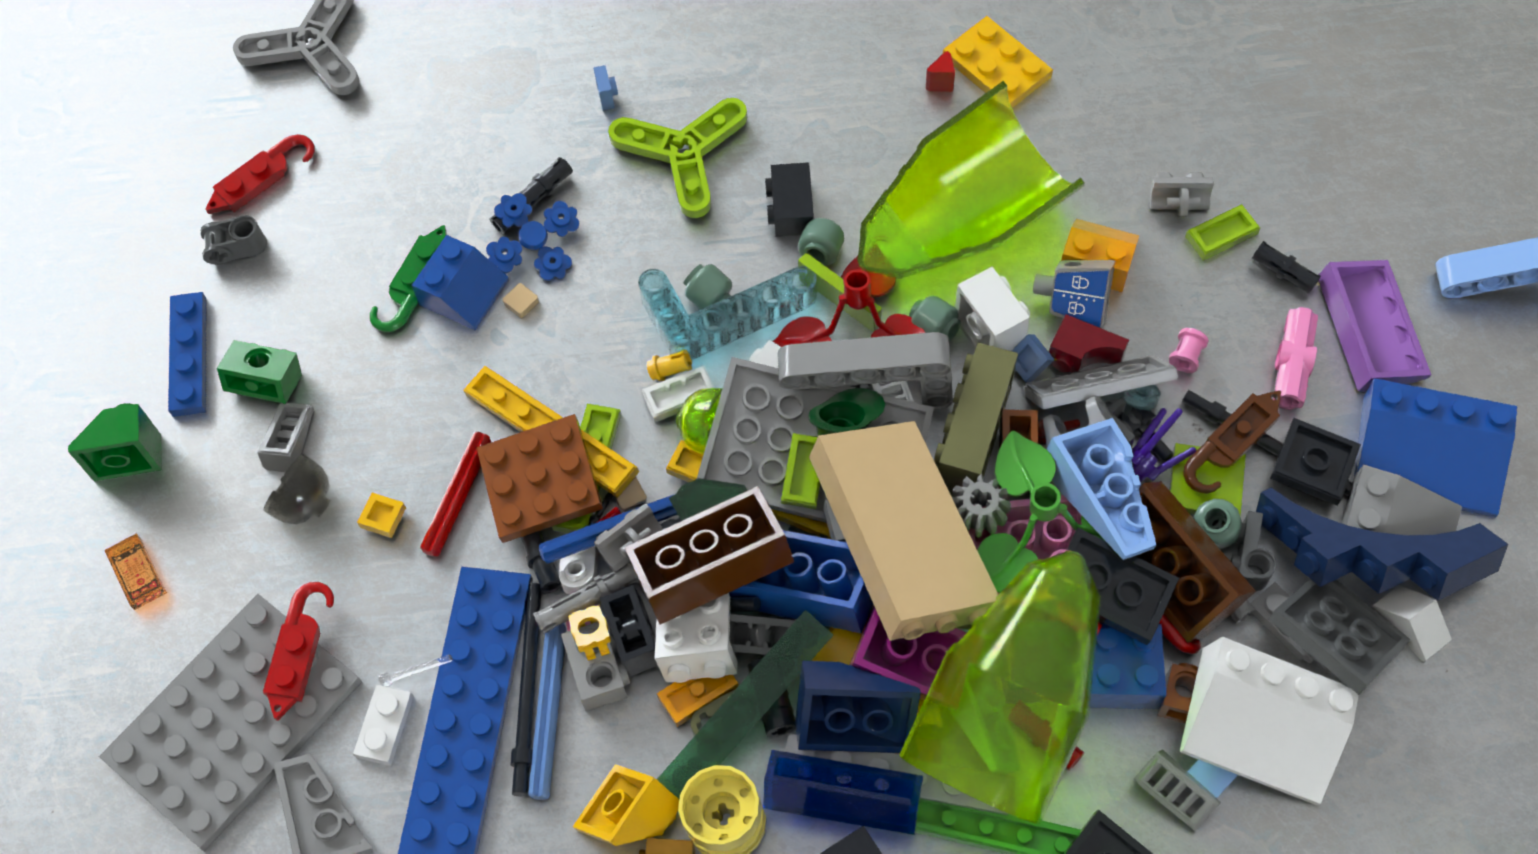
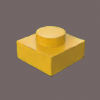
M372 492L357 523L362 529L392 538L406 510V506L401 501Z

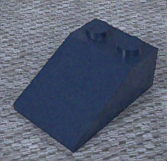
M802 661L795 717L798 750L911 753L921 693L920 688L841 662Z

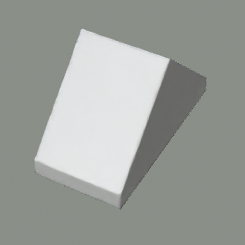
M1398 585L1371 607L1410 639L1407 646L1423 663L1452 640L1435 598Z

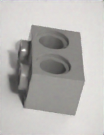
M596 622L581 627L579 632L591 634L598 629L599 623ZM571 631L561 634L585 711L628 698L624 686L631 683L622 663L617 665L614 653L618 651L611 631L608 632L611 642L607 643L610 654L601 656L599 650L595 653L596 659L590 661L587 660L585 652H579ZM606 675L612 678L607 686L597 687L594 685V682L600 676Z

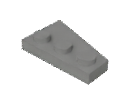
M311 753L273 763L292 854L374 853L373 848L355 824L353 817L342 804Z

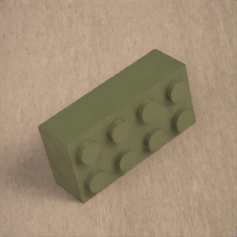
M978 342L974 355L968 353L962 370L964 374L962 382L957 384L953 398L952 413L947 415L943 433H945L943 441L938 444L934 456V462L951 497H953V488L956 485L963 487V480L966 477L975 483L981 473L985 476L999 430L1002 409L1006 407L1012 388L1018 357L1016 352Z

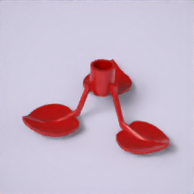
M874 244L854 258L843 271L841 278L844 283V294L839 296L837 309L827 329L825 324L818 318L810 316L799 317L789 322L772 342L783 347L791 344L832 341L829 336L834 333L845 304L856 310L863 309L866 306L869 307L876 326L879 327V329L871 334L870 338L925 333L923 328L914 325L912 318L905 314H892L885 323L881 321L874 305V298L872 297H881L890 292L896 283V273L892 265Z

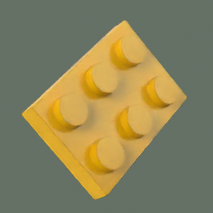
M988 16L984 17L943 49V53L946 51L951 53L953 65L958 71L1007 112L1048 81L1053 73L1051 67Z

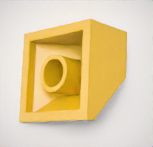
M615 764L572 827L581 833L613 846L659 836L674 822L679 808V798L654 777Z

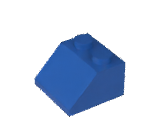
M446 235L413 282L412 288L420 306L476 330L509 281V278L474 246Z

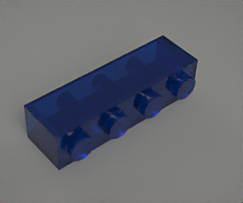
M771 750L764 777L763 809L915 835L923 775Z

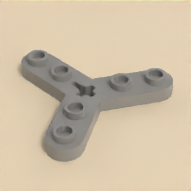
M315 0L299 27L242 35L233 43L234 55L237 61L245 66L304 58L335 94L347 95L352 93L359 85L357 71L331 39L354 0ZM309 38H314L312 44L306 45Z

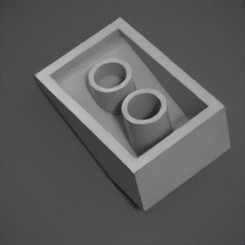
M1363 465L1354 476L1342 524L1381 533L1435 535L1456 531L1462 506L1400 475Z

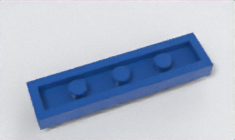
M203 292L170 296L168 412L172 417L206 413V297Z

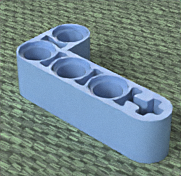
M1538 237L1452 254L1439 259L1435 264L1443 297L1451 299L1537 283Z

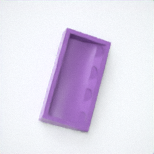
M1389 261L1329 262L1319 273L1321 276L1319 284L1358 392L1367 391L1374 378L1406 385L1428 379L1432 374Z

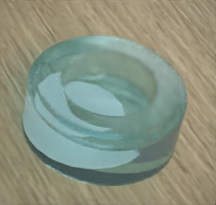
M1150 385L1125 391L1124 399L1132 407L1151 410L1157 407L1161 392L1156 385Z

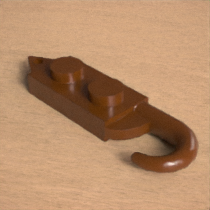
M1281 390L1258 396L1252 393L1187 460L1184 465L1183 476L1186 484L1192 490L1208 494L1215 492L1221 487L1219 481L1210 485L1202 484L1196 478V471L1206 461L1221 468L1233 466L1278 421L1280 417L1278 408Z

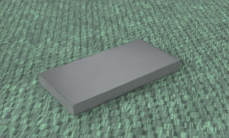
M1150 355L1029 382L1023 386L1025 397L1042 409H1048L1087 400L1094 396L1101 397L1176 380L1178 375L1175 366Z

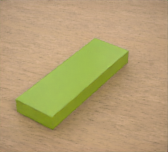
M805 253L798 260V277L838 306L839 296L844 294L843 279L811 255ZM874 302L878 315L881 319L882 307H880L878 304ZM845 304L843 311L870 331L874 332L879 328L876 326L868 306L856 310Z

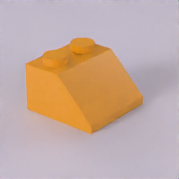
M1076 219L1071 227L1061 261L1114 260L1115 267L1111 289L1123 292L1139 235Z

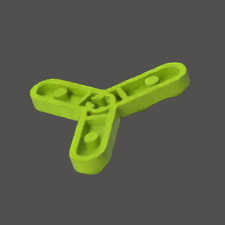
M726 98L680 131L622 117L610 124L608 129L611 144L619 150L670 163L681 212L687 217L699 218L706 215L711 208L710 191L702 156L745 125L747 109L743 101L737 98ZM684 145L689 146V150L679 153L678 149H682Z

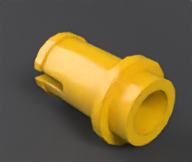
M686 349L663 357L655 355L652 357V360L647 362V370L652 380L662 382L665 381L667 376L692 370V360Z

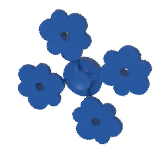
M516 193L512 197L503 195L501 203L497 204L494 208V214L497 218L502 219V223L506 227H511L513 224L521 227L518 234L520 242L515 240L509 241L507 237H500L498 242H490L486 247V252L490 256L489 260L502 272L509 273L513 270L514 266L522 263L520 255L522 253V246L530 250L539 249L538 258L534 261V267L540 270V277L545 281H550L554 277L563 279L566 275L565 270L570 269L572 266V259L564 254V250L561 247H554L552 249L544 245L548 239L547 232H556L558 236L565 237L568 231L574 232L579 228V220L576 218L577 209L568 207L564 201H556L552 208H547L544 211L546 220L543 226L536 221L528 222V215L532 213V207L526 204L527 199L525 195L521 193Z

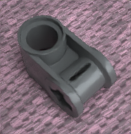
M240 215L236 218L219 222H209L200 229L201 238L204 239L205 243L202 257L209 264L220 265L229 261L261 254L267 246L266 236L256 220L249 215Z

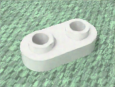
M596 546L560 559L559 579L563 590L567 594L585 587L593 582L592 578L598 575L599 551Z

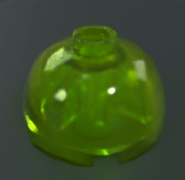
M706 388L693 392L686 398L681 409L678 411L676 416L677 428L685 444L692 450L704 453L723 388Z

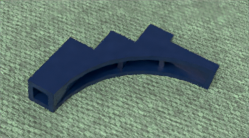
M1273 488L1266 489L1260 493L1256 512L1263 513L1262 526L1297 554L1294 566L1320 587L1352 572L1378 594L1411 579L1439 601L1498 572L1509 545L1481 523L1459 531L1435 535H1399L1352 527L1317 515L1292 502Z

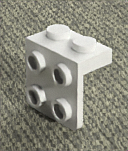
M729 593L661 625L656 619L655 660L665 682L682 683L691 679L708 677L716 679L725 675L737 674L738 661L729 641Z

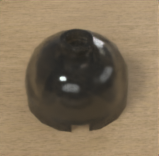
M304 454L300 455L280 479L281 484L278 489L272 491L263 511L281 522L294 525L305 523L313 515L320 518L331 502L326 497L330 488L326 472L311 458Z

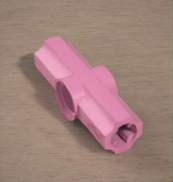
M1309 308L1289 309L1286 317L1283 340L1280 342L1275 360V369L1278 372L1274 391L1281 390L1279 408L1292 410L1302 408L1305 403L1308 378L1312 373L1317 354V347L1313 346L1318 315L1314 314L1312 309Z

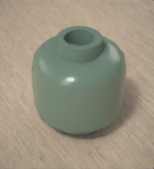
M827 218L812 219L806 224L798 242V251L801 256L805 253L811 255L824 266L831 265L837 260L844 243V232L832 220Z
M699 264L683 282L686 286L684 291L686 298L703 313L712 312L715 308L721 312L733 298L729 294L733 286L731 279L713 264L706 266Z
M934 295L925 298L923 301H916L909 313L912 323L923 328L925 333H943L948 336L949 342L956 336L961 326L957 308Z
M1212 499L1199 506L1194 514V520L1219 549L1233 545L1238 539L1242 530V520L1238 509L1232 503L1224 499Z

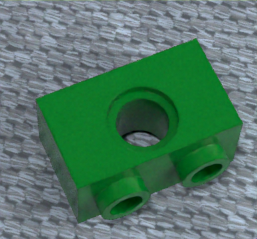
M233 340L216 368L223 391L283 404L287 403L302 376L297 352Z

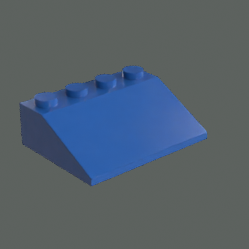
M1374 378L1363 397L1358 443L1361 446L1356 457L1354 476L1363 465L1400 475L1461 505L1462 511L1497 517L1515 439L1517 406Z

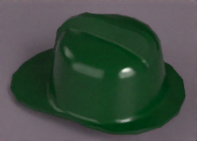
M867 388L846 389L811 409L808 418L810 423L816 427L818 436L865 429L868 424L876 420L884 412L885 401L879 393Z

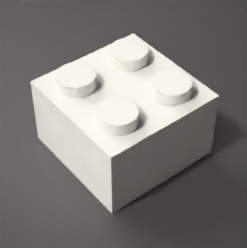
M993 267L957 285L955 307L959 313L958 319L961 320L960 328L975 349L979 342L1012 351L1027 336L1030 312L1025 303L1022 301L1018 302L1012 294L1011 286L1004 276H999Z

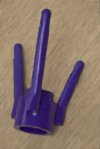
M1165 408L1160 409L1132 448L1133 458L1131 461L1134 473L1139 476L1140 482L1146 477L1153 482L1161 473L1184 461L1196 452V448L1191 447L1158 467L1154 466L1159 460L1150 451L1183 413L1182 409H1176L1152 436L1167 413Z

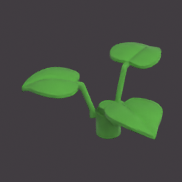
M1011 431L999 449L996 459L995 476L1001 489L1007 488L1009 496L1018 497L1028 491L1030 492V512L1032 515L1019 543L1010 534L997 533L985 538L977 550L998 593L1017 590L1025 586L1034 577L1038 567V557L1033 551L1024 547L1027 545L1038 520L1044 522L1051 521L1058 513H1061L1075 531L1077 528H1080L1104 540L1083 516H1081L1080 525L1068 512L1067 505L1060 503V491L1056 486L1050 484L1056 472L1054 458L1048 450L1023 437L1016 431Z

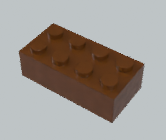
M1162 481L1143 483L1139 488L1142 504L1147 507L1156 547L1138 554L1136 557L1179 578L1163 614L1187 643L1203 639L1256 591Z
M758 486L624 547L660 625L794 563L785 533Z

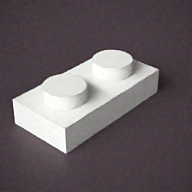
M376 685L353 752L357 759L392 765L414 698L411 692Z

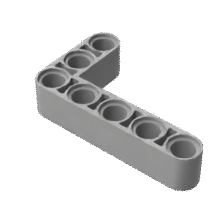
M930 332L785 345L778 350L779 385L784 389L802 390L920 380L923 405L934 407V410H940L951 406L953 403L949 338L943 333Z

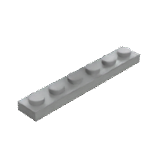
M790 733L782 766L783 773L1002 815L1008 814L1014 777L1012 775L896 753L798 750L797 735Z

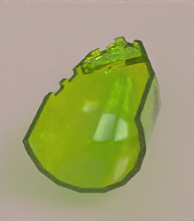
M1002 81L921 140L916 147L917 150L906 165L904 164L899 170L898 176L889 188L883 192L861 222L857 257L858 265L863 271L903 279L999 249L1082 189L1085 182L1081 177L1074 183L1066 181L1040 155L1018 122L1009 103L1007 85Z
M1066 550L1064 553L1046 559H1038L1027 563L996 597L997 601L983 616H979L971 624L973 627L965 636L949 648L899 754V757L933 778L996 809L1034 824H1041L1089 719L1101 595L1085 559L1080 553Z

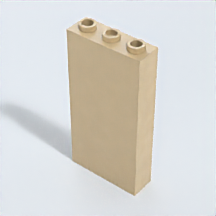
M915 421L818 436L809 456L810 461L889 640L900 638L913 640L924 633L934 631L946 633L958 626L968 624L980 626L987 623L1000 604L1001 598Z

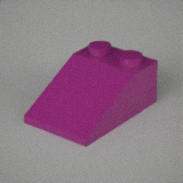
M873 606L849 665L918 687L921 692V700L958 710L985 640L958 628L946 633H939L938 631L924 633L913 640H906L905 638L889 640L876 608Z

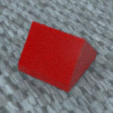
M944 52L927 68L925 86L928 91L953 92L955 70L950 52Z

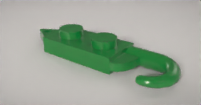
M445 225L440 226L426 236L419 235L389 285L391 300L400 308L392 320L383 322L377 318L378 307L373 306L369 317L374 328L382 332H393L400 329L408 321L418 304L412 284L447 235Z

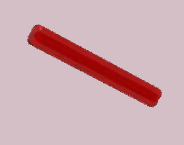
M481 432L473 433L421 543L420 548L423 553L432 557L440 555L481 466L476 447L491 443L490 436Z

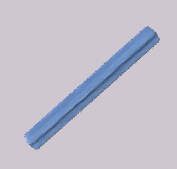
M565 623L545 633L528 791L529 796L536 800H546L550 797L565 648L561 634L566 632Z

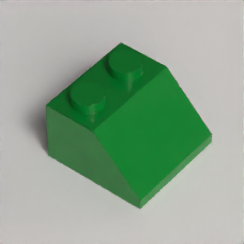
M123 403L114 408L103 409L68 445V453L93 481L162 470L161 433L139 404Z

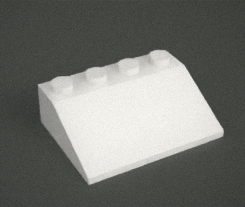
M1221 637L1202 648L1180 753L1314 805H1320L1352 730L1359 695L1342 683L1228 638Z

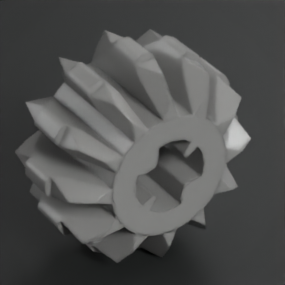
M982 473L978 476L977 482L974 483L970 478L966 477L963 480V487L956 485L952 491L954 497L952 499L967 530L975 529L977 538L982 536L983 529L987 530L991 535L996 533L997 525L1004 526L1007 523L1008 517L1006 514L1011 510V503L1006 500L1008 496L1007 488L997 489L998 481L996 478L989 483H985Z

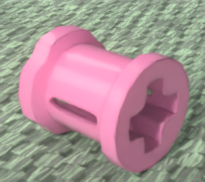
M1183 328L1178 335L1179 343L1176 351L1172 352L1169 356V364L1175 366L1178 371L1194 373L1199 367L1198 358L1201 350L1207 347L1209 340L1199 330Z

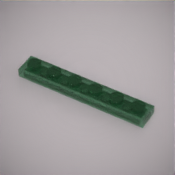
M805 610L657 780L680 799V794L686 782L699 770L714 765H721L799 676L802 661H812L834 634Z

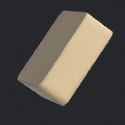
M519 283L503 298V303L518 317L523 318L539 303L536 294L522 283Z
M635 477L618 498L615 496L614 498L621 511L625 512L645 502L647 496L637 477Z

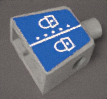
M1060 261L1055 269L1054 276L1036 274L1033 294L1051 296L1049 313L1064 319L1067 314L1103 328L1107 317L1115 261Z

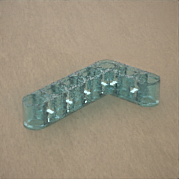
M803 266L786 271L690 315L686 312L667 275L659 269L646 270L640 275L638 280L642 304L669 354L686 349L690 354L691 360L805 310L817 300L816 274L808 267ZM799 286H806V287H808V288H806V289H798L797 287H799ZM654 288H659L658 291H649ZM771 299H776V300H778L777 302H774V303L767 302L768 300H771ZM742 312L748 313L746 316H738L737 314ZM668 313L674 314L671 317H663L665 314ZM709 326H718L717 329H707ZM681 339L689 340L686 343H677Z

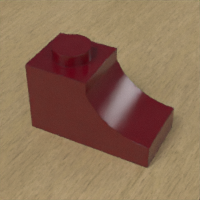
M1066 314L1050 345L1049 353L1055 359L1051 365L1061 372L1074 373L1092 364L1122 362L1125 356L1129 339Z

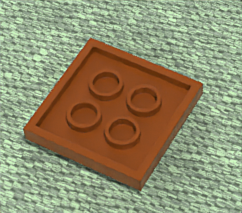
M575 414L476 447L498 536L502 543L603 509L579 421Z

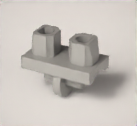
M1157 172L1156 177H1153L1149 202L1150 209L1177 210L1180 217H1186L1188 210H1209L1211 192L1214 186L1213 178H1205L1202 172H1190L1186 177H1173L1169 172Z
M644 504L637 510L633 509L625 515L624 520L609 531L605 530L597 536L594 544L610 569L617 572L630 562L624 547L663 530V528L656 520L650 506Z

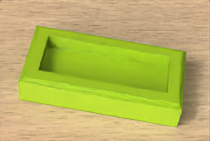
M1241 204L1187 230L1185 237L1204 261L1258 235L1260 227Z
M793 433L781 504L816 509L820 481L809 456L818 437Z

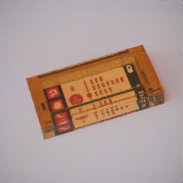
M137 533L104 550L128 603L134 610L167 593Z

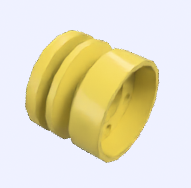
M714 765L699 770L686 782L680 794L678 811L689 838L701 854H750L759 846L765 834L766 815L754 783L744 772L731 766ZM730 814L731 817L728 818V824L721 825L720 822L723 821V815Z

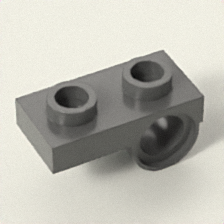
M1248 511L1242 523L1240 535L1235 542L1239 544L1237 555L1232 554L1230 561L1255 591H1260L1267 586L1276 570L1277 564L1271 552L1258 548L1263 513ZM1255 565L1259 567L1264 574L1253 573L1249 566Z

